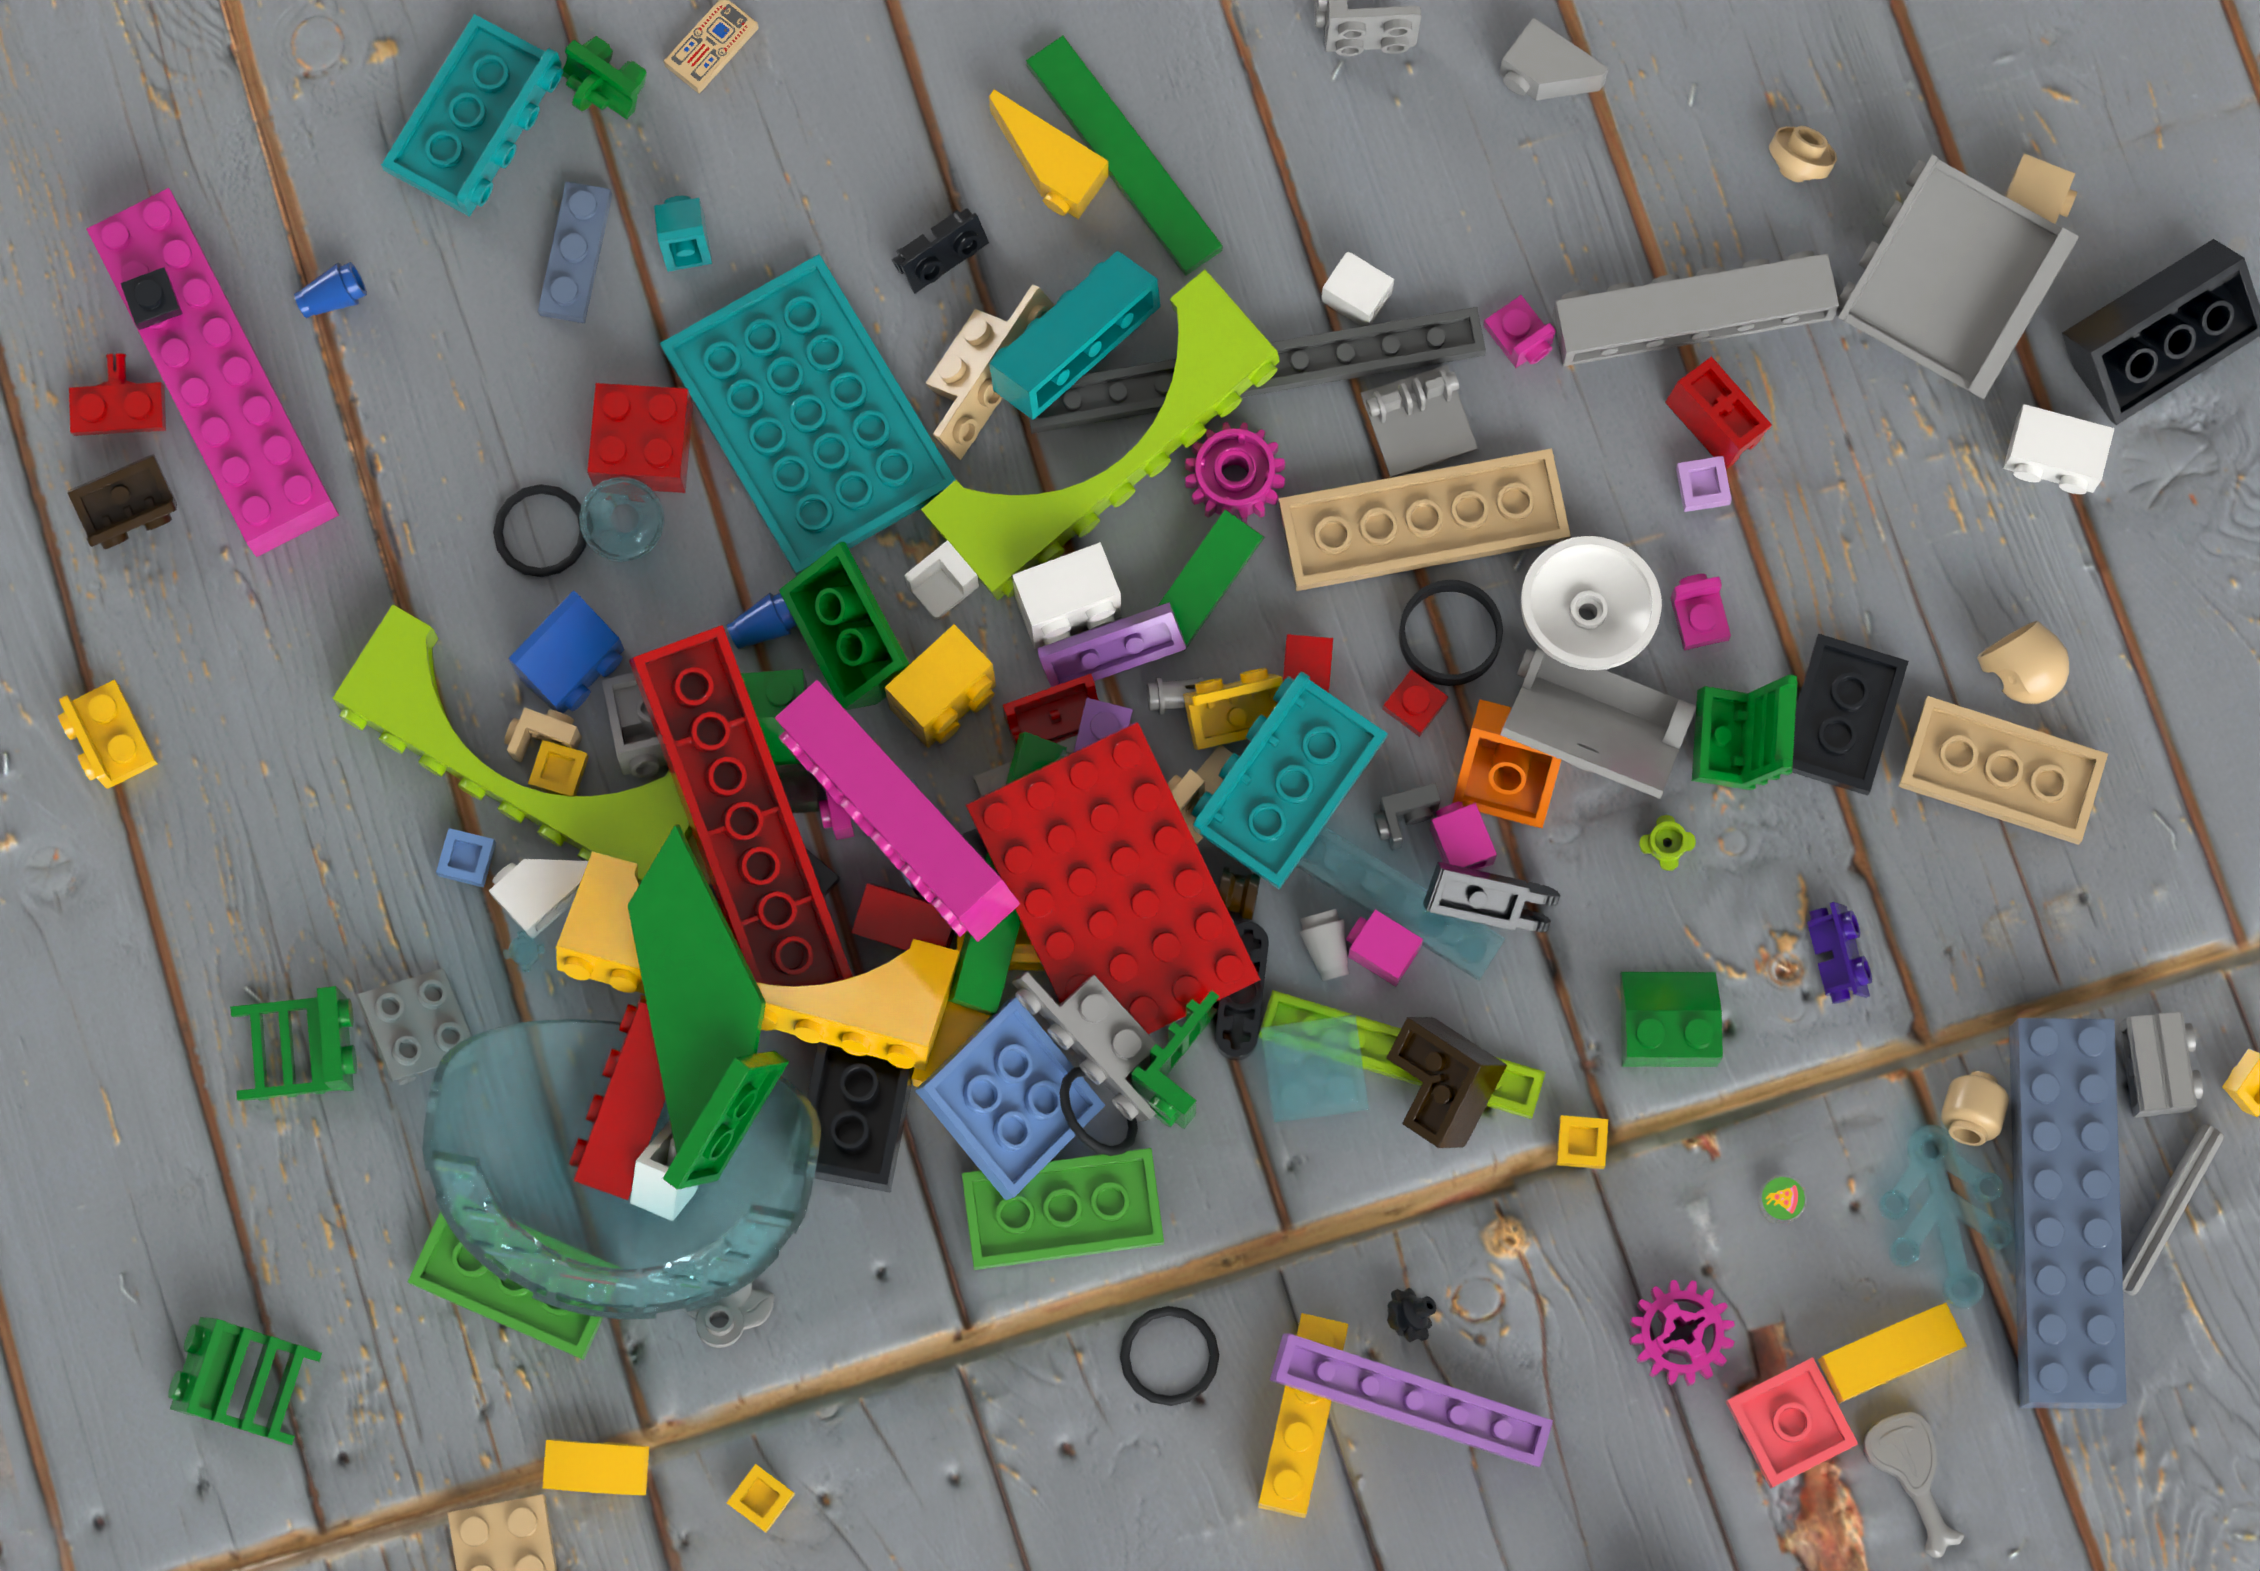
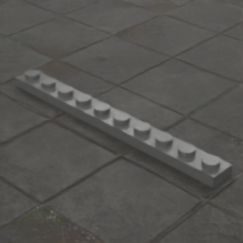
M1472 307L1270 342L1277 350L1280 360L1275 365L1278 369L1277 372L1264 385L1257 388L1253 384L1240 397L1485 356L1486 348L1478 308ZM1176 359L1085 374L1034 420L1029 418L1031 434L1159 412L1172 382Z

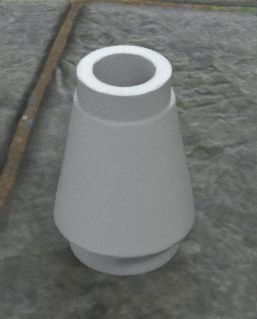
M1337 909L1301 918L1303 930L1298 932L1318 973L1320 972L1322 981L1349 974L1344 919L1339 920Z

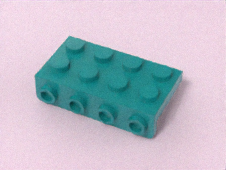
M474 14L382 162L383 170L470 217L476 206L482 207L490 197L493 190L492 180L499 168L505 169L512 161L517 149L515 142L523 129L526 131L530 130L536 122L540 112L538 105L545 93H552L558 86L563 74L558 52L550 48L543 51Z
M1302 671L1295 680L1288 676L1283 681L1273 697V700L1278 703L1268 718L1261 714L1256 719L1246 735V738L1251 741L1241 756L1233 753L1218 775L1224 779L1213 795L1206 791L1191 815L1196 817L1193 823L1196 833L1279 890L1388 737L1387 732L1310 680V676Z

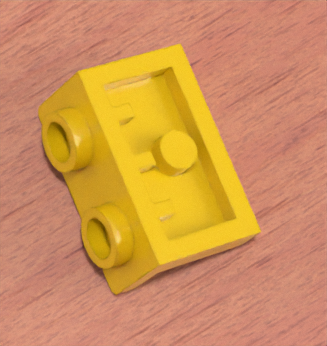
M115 679L74 700L68 695L59 698L64 712L58 715V719L70 740L77 737L84 753L77 757L90 781L97 778L106 789H109L158 764Z

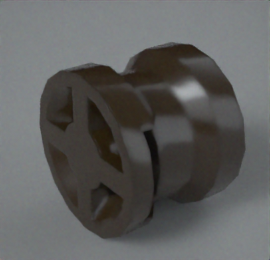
M1229 867L1223 868L1219 893L1228 911L1239 913L1243 919H1253L1261 879L1259 875L1254 872L1247 876L1230 873Z

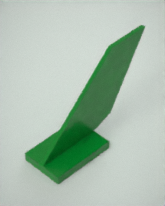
M675 824L627 906L677 1154L662 1179L679 1190L718 1181L789 1061L776 1051L757 1053L766 1001L680 825Z

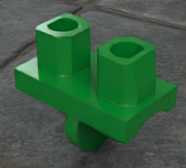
M594 36L583 45L573 40L565 48L567 60L562 76L568 79L566 86L576 92L572 105L581 112L590 107L591 104H594L601 110L608 107L627 120L635 112L637 96L645 85L646 70L634 61H627L617 70L609 64L612 60L613 50L608 43L598 36Z

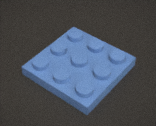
M1016 997L1008 999L998 1009L997 1014L992 1015L915 1090L1005 1200L1014 1198L1076 1136L1068 1126L1061 1110L1059 1096L1063 1077L1075 1067ZM1082 1076L1077 1077L1072 1082L1069 1092L1071 1108L1078 1123L1084 1128L1100 1112L1105 1104Z

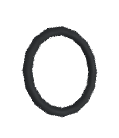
M539 484L522 488L507 498L496 515L493 534L497 551L507 565L523 575L546 577L559 574L576 563L586 548L589 525L586 511L575 496L560 487ZM538 494L557 496L567 502L577 515L580 528L577 544L570 555L556 565L543 568L527 566L515 559L507 549L503 536L505 518L513 506L526 497Z
M1080 1067L1072 1068L1063 1077L1059 1091L1061 1110L1068 1126L1078 1139L1093 1151L1108 1156L1124 1154L1135 1142L1138 1130L1137 1119L1134 1118L1131 1121L1127 1119L1128 1130L1126 1139L1119 1145H1105L1088 1135L1074 1115L1069 1096L1072 1082L1077 1077L1086 1075Z
M1165 1306L1149 1310L1133 1321L1122 1340L1120 1361L1125 1379L1137 1394L1151 1403L1173 1406L1190 1402L1206 1391L1217 1373L1220 1354L1216 1337L1204 1319L1188 1309ZM1166 1316L1184 1318L1197 1326L1205 1337L1209 1350L1207 1371L1199 1384L1186 1393L1173 1396L1156 1394L1143 1386L1133 1373L1130 1361L1132 1341L1140 1328L1153 1319Z

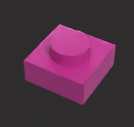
M826 792L827 799L818 801L824 829L833 827L836 840L855 837L850 815Z

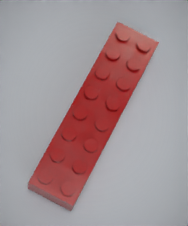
M723 625L632 657L629 663L720 908L755 981L768 985L797 987L822 985L852 978V972Z

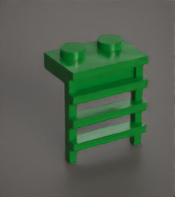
M1788 674L1749 693L1708 686L1698 689L1691 781L1754 790L1756 784L1766 785L1768 784V779L1778 780L1780 779V774H1792L1797 676Z
M336 986L317 988V997L230 1007L232 1017L250 1016L255 1089L236 1090L238 1101L255 1099L261 1101L274 1097L286 1096L289 1098L297 1097V1095L325 1094V1092L354 1090L353 1074L357 1073V1058L354 1045H350L349 1027H353L354 1022L351 999L347 998ZM307 1009L312 1082L296 1084L291 1011ZM278 1013L284 1085L268 1087L263 1014Z
M1212 990L1200 1005L1193 999L1187 1004L1186 1022L1182 1027L1176 1022L1170 1025L1168 1028V1044L1164 1049L1157 1044L1150 1050L1149 1068L1144 1071L1137 1066L1132 1072V1087L1149 1101L1148 1103L1151 1105V1108L1157 1113L1154 1116L1170 1128L1174 1123H1177L1185 1129L1196 1115V1099L1170 1080L1167 1075L1218 1013L1213 1004L1218 1000L1219 995Z
M200 1317L198 1325L193 1324L190 1327L185 1339L184 1351L188 1352L183 1370H178L175 1373L170 1384L168 1396L173 1399L170 1410L205 1418L292 1445L295 1436L280 1432L298 1373L303 1358L319 1362L322 1353L220 1319ZM253 1341L263 1344L240 1417L236 1418L226 1415L249 1342ZM279 1349L290 1354L267 1425L264 1427L253 1423L276 1350Z

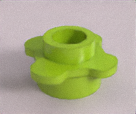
M1662 815L1657 819L1656 826L1652 832L1640 838L1639 848L1644 854L1654 856L1659 861V865L1663 870L1672 871L1678 867L1679 858L1686 851L1694 849L1696 839L1691 832H1686L1680 824L1676 823L1672 816ZM1670 839L1672 845L1665 847L1663 840Z

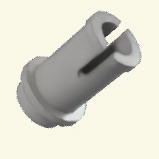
M1156 677L1155 682L1147 683L1146 686L1149 711L1158 710L1159 715L1165 713V709L1186 708L1183 694L1196 691L1195 683L1204 681L1203 677L1163 682L1161 677Z

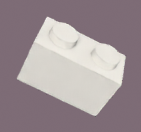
M2024 404L2015 420L2003 469L2013 471L2015 477L2024 481L2040 482L2043 479L2058 483L2060 489L2069 493L2085 494L2087 491L2093 493L2102 480L2115 428Z

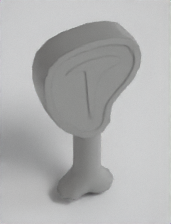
M1913 1412L1897 1413L1881 1419L1871 1426L1864 1436L1862 1444L1864 1454L1868 1462L1876 1469L1896 1477L1904 1491L1913 1499L1927 1530L1928 1538L1925 1552L1931 1557L1940 1558L1943 1556L1947 1546L1960 1544L1964 1534L1951 1529L1944 1523L1931 1493V1483L1937 1467V1449L1933 1432L1929 1423L1921 1415Z

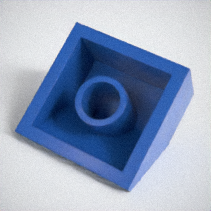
M573 590L508 659L523 684L552 710L564 714L568 709L575 711L586 701L591 692L588 688L600 675L605 678L619 666L623 659L620 654L625 649L620 638Z

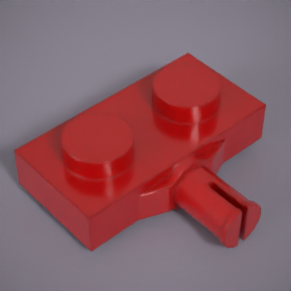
M112 353L106 355L107 382H102L96 386L69 387L70 433L74 436L166 431L165 386L161 382L134 383L126 380V354L116 353L115 356Z

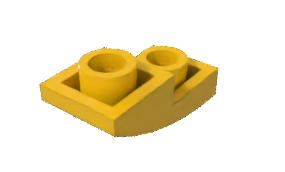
M560 1439L546 1440L542 1488L590 1493L646 1495L649 1446Z

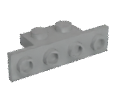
M1028 972L1018 975L1012 981L1013 985L1019 990L1015 996L1022 1006L1031 1014L1035 1015L1039 1012L1051 1025L1047 1029L1050 1036L1063 1049L1068 1050L1071 1047L1083 1060L1079 1065L1082 1071L1095 1084L1100 1085L1103 1082L1115 1095L1111 1100L1113 1105L1124 1117L1130 1121L1136 1118L1138 1122L1150 1120L1157 1114L1125 1079L1150 1054V1050L1157 1043L1095 975L1090 976L1059 1006Z

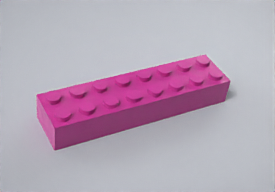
M170 188L86 228L132 320L133 317L120 283L163 267L168 272L183 314L141 330L137 328L242 536L254 555L258 557L339 516Z

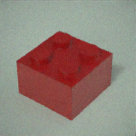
M595 383L587 470L594 488L686 493L693 402L688 388Z

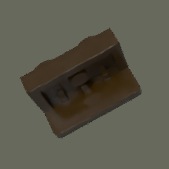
M154 454L70 489L67 492L85 529L86 539L90 547L100 543L103 549L116 546L129 539L128 531L142 525L145 526L147 531L158 528L172 520L170 513L177 510V502Z

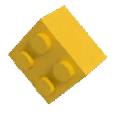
M953 624L885 686L889 708L927 748L936 741L943 744L958 731L961 726L958 721L968 711L972 710L974 713H977L994 697L995 693L992 690L996 687L993 663Z

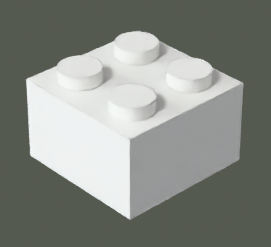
M1101 542L1012 575L1015 600L1034 649L1066 639L1087 629L1091 630L1112 623L1115 619L1122 617L1121 593Z

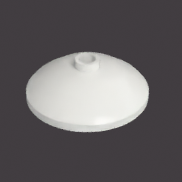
M1574 537L1551 546L1531 565L1521 591L1523 621L1534 642L1553 659L1578 669L1603 670L1630 661L1649 644L1655 634L1661 616L1662 599L1660 588L1648 564L1629 547L1603 537ZM1590 610L1595 615V618L1585 620L1580 616L1579 612Z

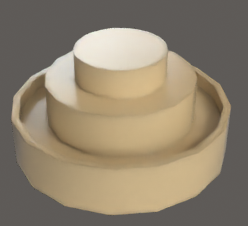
M1805 126L1779 128L1769 145L1770 154L1779 166L1781 174L1794 182L1827 178L1837 161L1836 152L1828 144L1827 139L1818 131Z

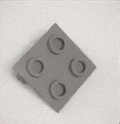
M1448 365L1360 393L1390 478L1478 450L1457 389H1459L1457 376L1454 371L1450 372Z
M444 968L357 994L392 1082L397 1080L399 1085H404L414 1081L418 1073L478 1054Z

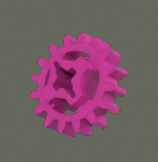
M1676 1280L1669 1282L1667 1294H1664L1657 1286L1652 1288L1650 1292L1654 1302L1650 1303L1641 1299L1636 1306L1644 1313V1316L1632 1317L1629 1323L1634 1328L1640 1329V1334L1629 1339L1630 1345H1641L1643 1351L1636 1358L1637 1363L1650 1360L1653 1363L1649 1373L1651 1377H1655L1661 1370L1667 1372L1668 1385H1673L1678 1375H1683L1687 1386H1691L1695 1383V1373L1698 1371L1706 1380L1711 1378L1713 1372L1709 1364L1712 1362L1715 1365L1723 1366L1727 1359L1719 1351L1720 1349H1731L1735 1342L1730 1338L1724 1337V1332L1735 1326L1734 1321L1722 1320L1720 1316L1728 1307L1726 1302L1714 1306L1710 1302L1714 1290L1710 1288L1703 1295H1699L1696 1293V1281L1692 1280L1685 1291H1680ZM1674 1302L1692 1303L1701 1310L1697 1313L1684 1311ZM1657 1312L1658 1318L1662 1323L1660 1336L1651 1341L1650 1325L1654 1314ZM1674 1322H1677L1680 1327L1691 1326L1695 1322L1700 1323L1688 1336L1690 1344H1687L1683 1339L1672 1340L1668 1344H1664L1676 1329ZM1712 1325L1713 1342L1709 1352L1706 1353V1348L1702 1343L1703 1333L1705 1329ZM1666 1353L1681 1355L1689 1364H1675L1664 1359L1662 1356Z

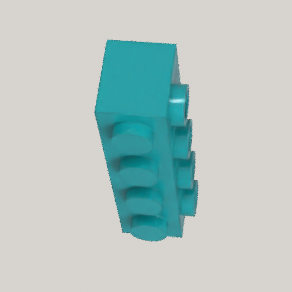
M1118 250L1105 262L1096 264L1088 277L1073 290H1068L1061 295L1055 306L1041 318L1031 321L1022 335L1009 346H1004L998 350L989 363L993 391L1034 420L1161 307L1158 279Z

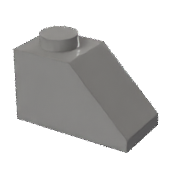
M1533 17L1502 58L1499 76L1503 78L1504 84L1514 93L1521 96L1527 94L1535 100H1543L1600 91L1605 84L1608 67Z

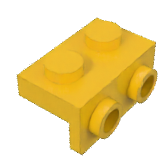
M1259 668L1240 673L1241 681L1223 685L1222 678H1215L1195 683L1196 691L1183 694L1194 749L1201 750L1247 739L1246 735L1256 719L1261 714L1268 718L1278 704L1273 700V697L1283 683L1282 676L1276 674L1268 675L1267 668Z

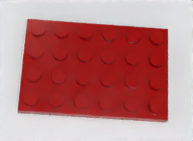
M1138 722L965 804L998 875L1020 903L1015 910L1060 1004L1090 976L1095 975L1147 1034H1150L1185 1017L1186 1006L1192 999L1200 1005L1212 990L1219 995L1218 1000L1261 980Z

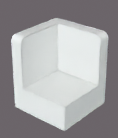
M1347 252L1323 286L1321 301L1361 327L1372 325L1392 295L1394 279L1351 252Z
M948 540L904 576L907 588L934 619H940L979 587L977 574Z

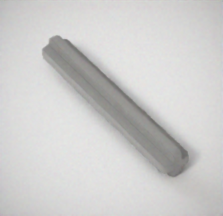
M2203 1124L2196 1131L2122 1264L2124 1293L2134 1296L2140 1291L2224 1139L2223 1133L2218 1129Z

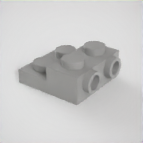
M634 673L603 679L602 685L616 755L623 775L632 773L637 778H647L655 775L659 767L667 765Z

